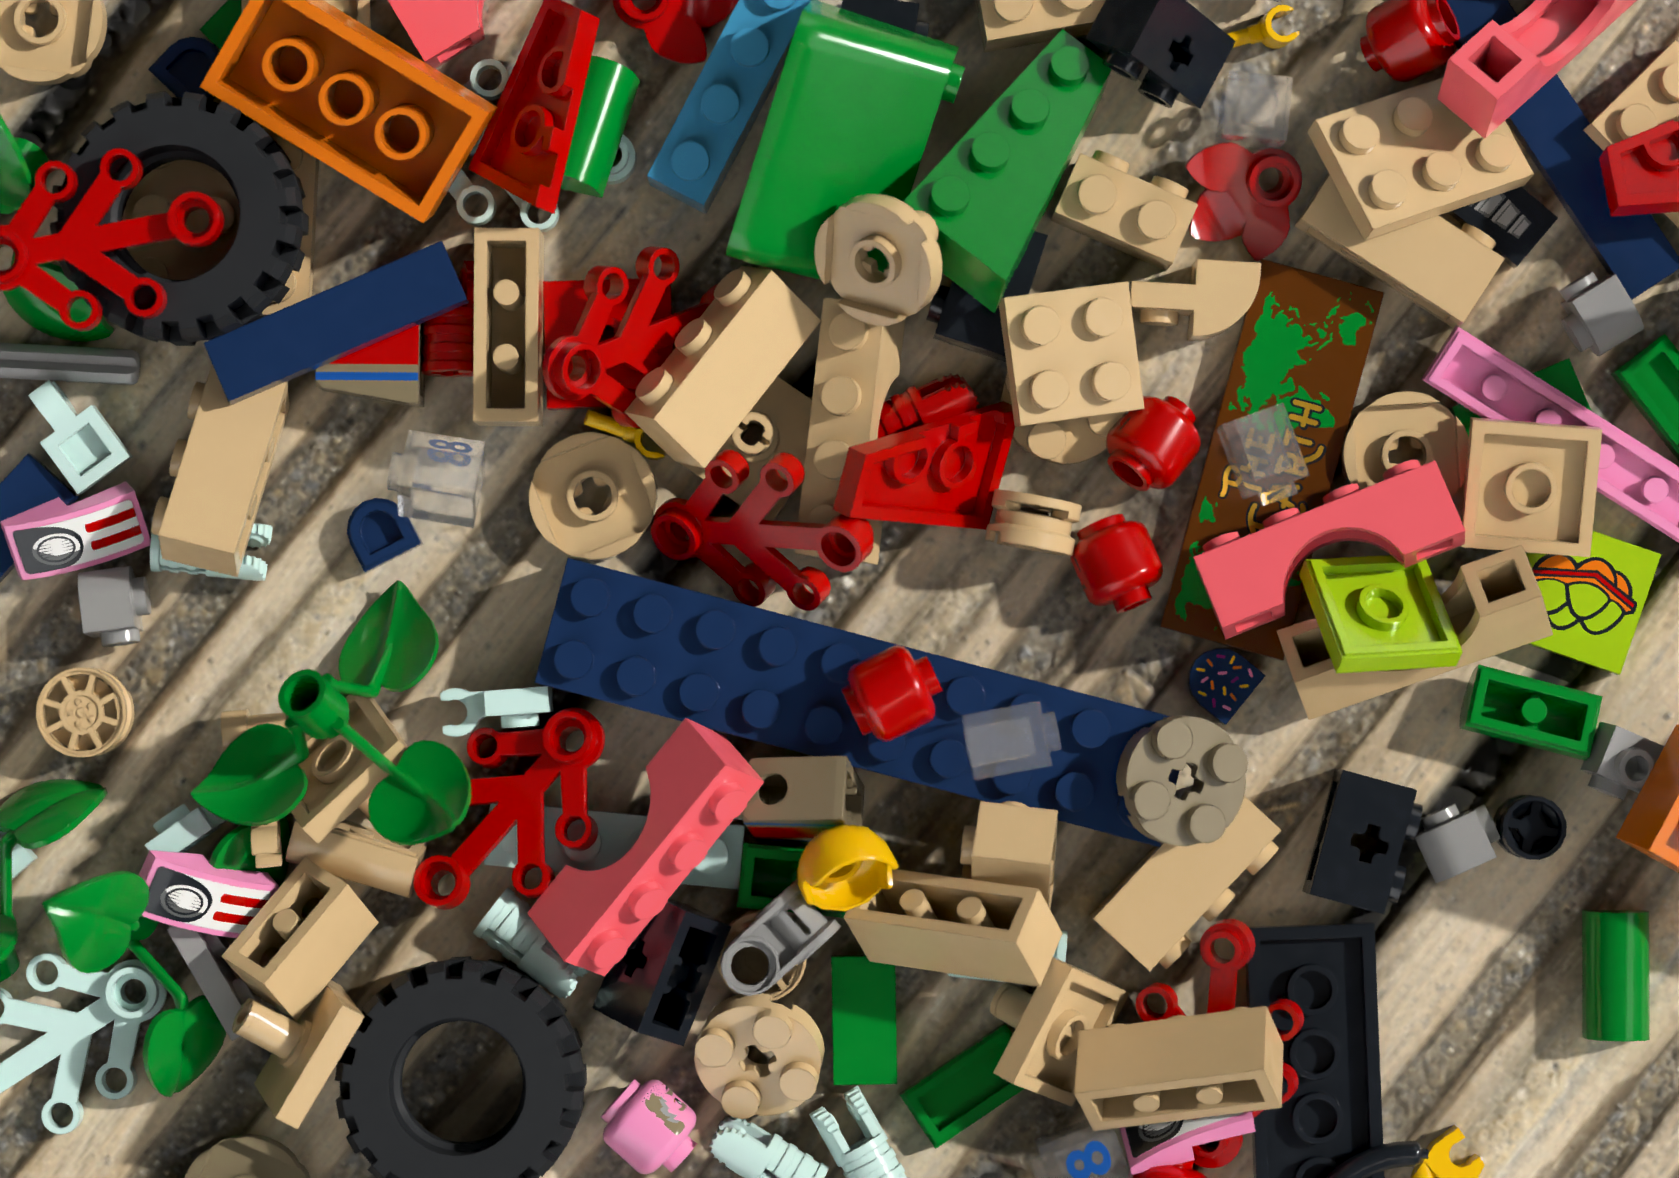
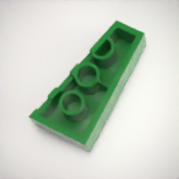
M1064 29L1050 41L903 201L914 211H924L934 219L939 233L936 241L942 256V273L993 313H995L1101 101L1112 69L1103 64L1104 60Z

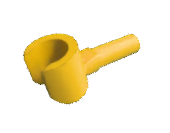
M1278 5L1265 13L1257 24L1226 34L1236 41L1233 48L1261 42L1268 48L1280 49L1293 41L1300 32L1281 36L1273 30L1272 18H1280L1294 11L1288 5Z
M592 410L587 411L584 425L622 437L623 440L634 443L641 455L647 459L659 460L665 457L663 454L648 451L643 447L642 439L645 432L642 429L624 427L619 425L610 416Z

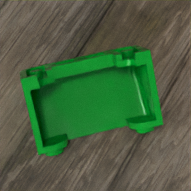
M811 0L801 13L733 225L726 249V256L750 264L821 280L815 264L814 248L819 228L827 218L833 215L841 205L858 195L883 194L904 201L910 195L941 100L954 104L965 71L964 66L954 63L959 47L830 4ZM876 247L871 251H867L868 257L877 261L878 271L884 273V270L889 267L888 259L884 253Z

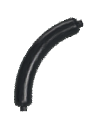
M1398 1141L1382 1144L1350 1157L1338 1165L1325 1178H1368L1388 1169L1417 1166L1422 1159H1428V1149H1422L1417 1141Z

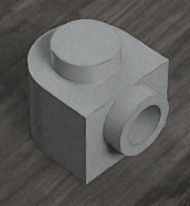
M1593 271L1559 291L1565 300L1561 302V305L1568 314L1567 317L1561 320L1563 328L1580 352L1590 348L1595 355L1601 356L1644 329L1642 319L1616 274L1604 276L1598 280Z
M132 566L79 572L78 597L83 634L92 638L101 637L102 647L123 646L141 642L140 632L143 631L141 616L151 614V599L146 577L135 578Z
M1599 722L1594 735L1590 758L1583 762L1581 770L1592 775L1588 784L1589 787L1624 800L1628 790L1640 793L1664 746L1619 726Z
M1454 803L1421 818V823L1425 830L1416 834L1415 840L1435 883L1452 878L1497 857L1491 843L1500 840V836L1484 804L1475 809H1468L1459 813Z

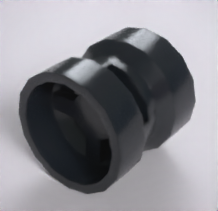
M1517 795L1508 798L1498 807L1493 818L1500 836V840H1497V843L1505 852L1516 857L1541 860L1552 856L1562 846L1566 837L1567 823L1562 810L1553 801L1541 796Z

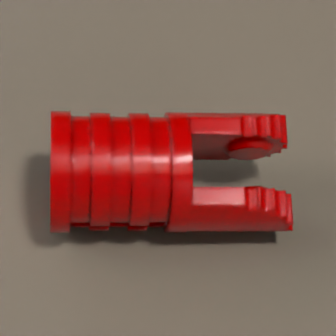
M464 260L459 274V281L469 303L425 322L423 328L424 346H422L424 362L421 363V374L435 377L473 376L474 261Z
M950 373L949 376L944 375L942 379H935L918 388L913 385L907 388L906 391L900 394L896 393L890 396V399L884 401L877 439L977 409L976 405L979 404L976 400L978 396L964 377H960L958 374L952 375Z

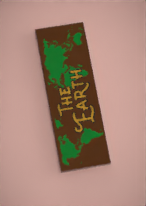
M1261 259L1259 261L1261 263V276L1258 292L1252 305L1244 315L1159 627L1283 661L1285 654L1277 630L1294 624L1304 587L1299 573L1305 559H1311L1313 553L1302 561L1290 579L1286 593L1285 616L1226 640L1198 574L1194 556L1204 553L1202 546L1220 535L1238 532L1240 538L1264 529L1262 522L1280 511L1298 508L1300 514L1324 505L1322 498L1330 493L1384 292ZM1284 417H1286L1290 425L1300 459L1294 451L1291 438L1285 427Z

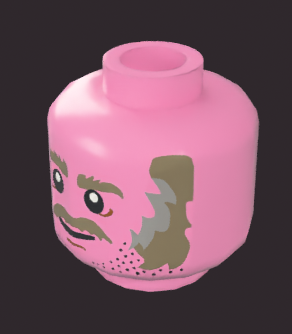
M634 1079L601 1116L607 1123L603 1131L605 1143L640 1174L647 1175L653 1173L661 1165L672 1173L697 1145L688 1136L696 1124L695 1112L659 1080L652 1079L641 1085Z

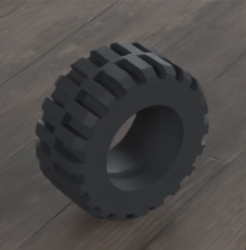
M166 91L146 94L145 103L134 106L127 100L111 108L113 118L103 125L94 120L80 133L86 139V142L77 154L68 149L62 161L77 174L78 189L70 200L61 203L55 202L53 205L57 208V221L50 223L51 234L61 231L100 174L99 166L102 157L108 151L115 148L127 149L139 158L143 167L141 180L157 167L177 160H191L206 164L226 178L236 194L240 208L239 228L230 250L215 267L196 278L170 280L155 276L143 269L134 260L127 248L103 253L138 278H151L163 286L167 294V304L164 311L155 318L144 319L134 315L126 307L123 298L68 261H58L68 280L74 282L79 290L87 291L99 299L103 308V316L108 321L139 337L154 342L164 341L176 346H195L196 341L212 340L263 318L262 311L271 302L275 301L279 304L290 290V288L285 286L293 270L300 271L305 256L300 247L302 236L308 235L309 216L303 211L302 199L306 196L300 178L295 175L290 165L291 160L281 146L258 123L252 121L239 109L224 101L217 103L209 100L203 94L184 92L183 97H171ZM128 158L115 160L110 168V174L116 181L127 179L132 172V164ZM65 176L62 186L53 185L52 193L61 192L66 187L67 176ZM135 187L121 191L99 225L123 221L126 203ZM151 286L142 287L136 292L134 300L137 308L147 310L155 304L157 294ZM83 299L92 308L90 302L87 299Z
M471 956L452 957L449 960L432 961L415 967L376 993L362 1008V1014L365 1017L343 1052L342 1058L337 1062L335 1081H340V1097L336 1099L339 1119L345 1118L350 1131L346 1139L354 1153L357 1154L361 1151L371 1164L367 1170L375 1178L543 1177L555 1164L569 1143L580 1120L585 1103L583 1101L584 1089L587 1084V1066L583 1064L581 1053L583 1044L577 1028H572L565 1015L567 1010L556 996L552 998L539 986L538 982L527 974H521L508 968L507 963L493 959L488 961L473 960ZM455 1021L482 1024L500 1034L517 1055L523 1077L521 1099L517 1110L509 1122L496 1133L470 1142H455L442 1139L423 1128L411 1114L402 1088L405 1060L416 1041L432 1028Z

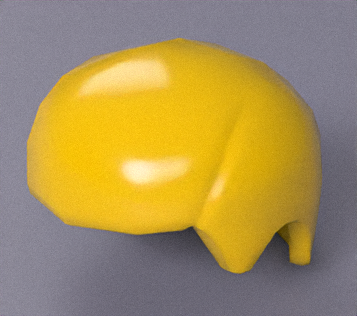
M841 824L822 830L807 844L798 864V886L808 905H815L822 910L848 911L869 902L881 889H891L893 886L892 870L898 869L899 865L887 843L869 828Z

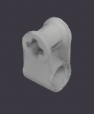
M796 879L755 916L756 920L728 944L723 951L720 962L722 975L728 986L737 993L748 996L761 994L770 989L796 964H801L838 931L841 925L835 919L828 921L814 905L810 906L806 903L800 892L798 879ZM789 909H791L809 929V932L807 934H805L797 926V924L788 916L787 911ZM752 946L759 948L766 954L769 966L763 979L756 983L747 984L740 982L734 977L731 963L737 951L744 947Z

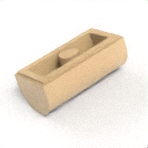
M296 820L288 844L286 862L299 865L305 857L336 877L410 898L414 890V875L418 866L424 860L427 847L424 846L425 843L417 845L392 843L382 837L374 828L347 820L341 822L318 844L301 828Z

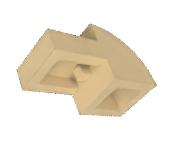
M1197 259L1191 266V284L1131 281L1129 292L1132 313H1140L1141 324L1155 326H1177L1178 316H1189L1187 341H1201L1213 338L1232 327L1252 305L1260 284L1261 263Z

